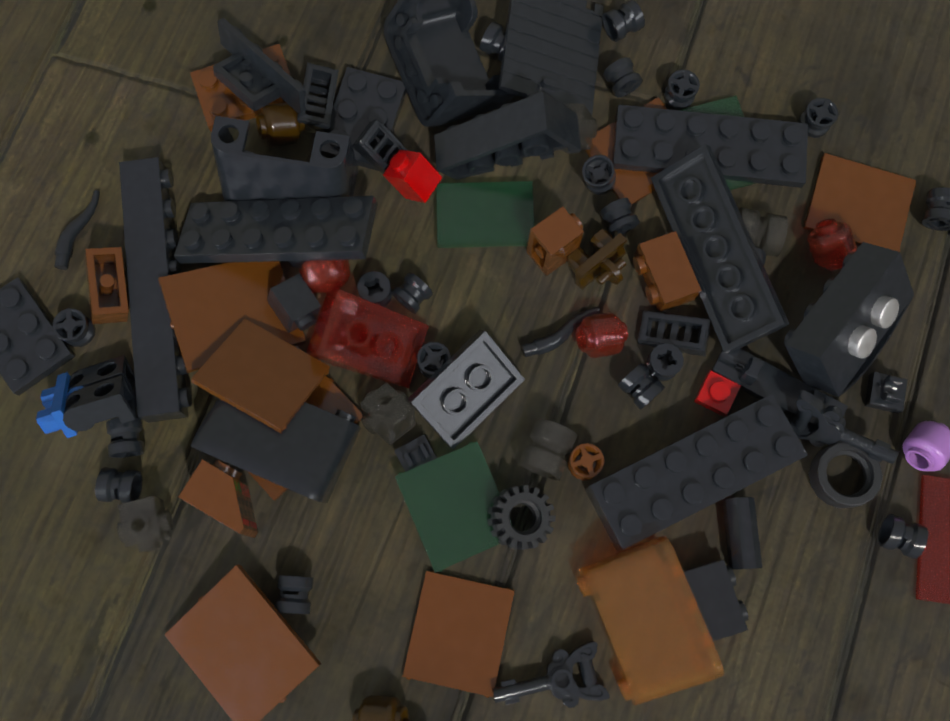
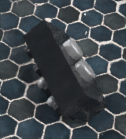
M862 242L855 253L847 254L843 261L842 270L836 278L827 280L820 299L816 303H811L807 306L804 312V319L797 329L793 328L788 331L785 336L784 345L804 383L839 397L860 379L880 354L900 323L914 296L900 252Z

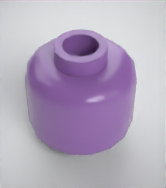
M935 421L918 423L903 442L902 450L907 462L920 471L934 472L941 470L950 460V429L946 425Z

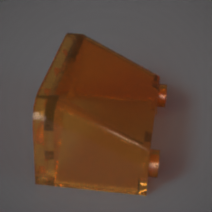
M663 535L578 568L581 575L576 577L579 589L583 597L590 596L592 601L595 602L621 666L622 679L617 680V683L625 701L631 700L632 704L636 706L724 676L723 665L676 553L666 536Z

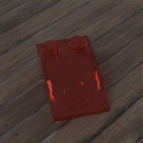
M338 289L326 294L306 353L336 367L409 388L417 364V354L423 345L429 325Z

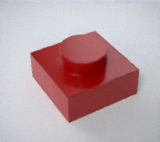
M710 370L694 402L725 417L741 385Z

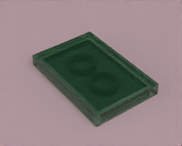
M532 181L438 183L436 187L438 248L528 246L530 229L534 227Z

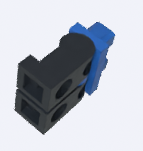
M125 355L74 372L71 377L68 372L58 375L55 387L42 390L41 401L45 409L37 412L36 421L45 434L62 430L65 436L70 438L76 436L78 431L91 429L95 423L118 417L121 423L135 420L137 407L135 374Z

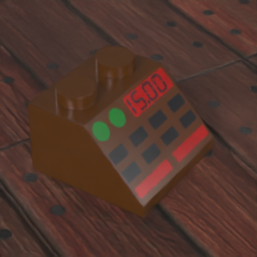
M202 459L178 497L239 534L255 538L258 534L248 485L239 480L242 473L217 459L213 465Z

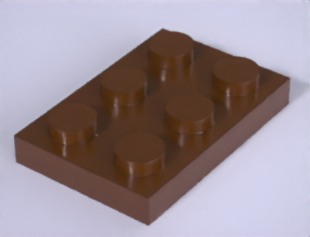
M280 44L262 49L265 55L273 62H278L283 70L290 75ZM214 65L190 72L208 128L211 132L215 116L250 120L256 118V114H260L262 108L254 112L214 76ZM279 97L278 99L272 101L269 104L282 103L285 101L281 97Z

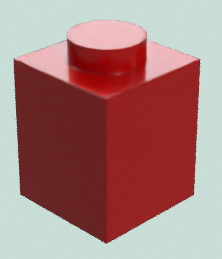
M401 149L391 159L389 167L383 174L405 199L423 203L428 201L442 179V176L421 153Z

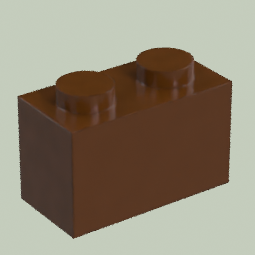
M562 206L530 229L527 253L546 276L566 263L568 256L576 249H579L584 233L580 219L574 213L569 214Z
M676 231L638 245L633 257L634 268L638 275H643L647 284L645 287L647 299L651 305L655 304L658 313L696 299L702 290Z
M121 247L85 249L92 324L127 322L129 310Z

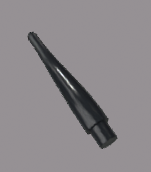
M99 190L93 192L92 200L85 211L70 222L59 236L54 253L56 255L55 268L68 270L75 239L90 221L96 210L100 196Z
M595 307L576 314L554 333L521 345L524 357L536 354L539 356L555 350L569 338L582 321L591 315L599 313L600 308Z

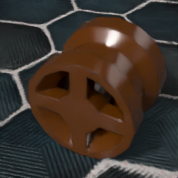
M581 444L569 455L567 461L568 470L576 479L582 481L591 480L603 469L604 455L593 444Z

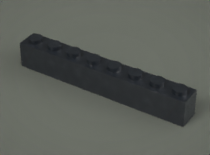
M159 157L119 162L138 418L147 423L188 417V407L192 406V394L190 388L186 387L185 374L189 373L186 371L174 329L170 327L171 320L158 281L159 277L181 273L180 263L174 257V248H177L179 240L176 229L172 227V218L176 217L175 203L170 198L169 188L174 186L173 175L170 168H166Z

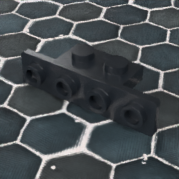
M224 18L218 20L221 44L232 56L213 66L214 76L254 112L279 97L299 114L306 111V92L301 82L288 75L278 62H273L257 44L249 41L238 27H233Z

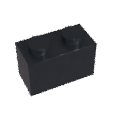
M724 560L713 561L676 573L699 642L709 643L748 630L745 621L749 620L747 609L743 601L737 599L733 586H736V578L732 568L729 565L726 566Z

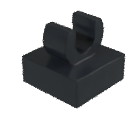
M878 372L869 374L865 406L897 414L903 412L908 379Z
M425 435L394 450L410 482L441 466Z

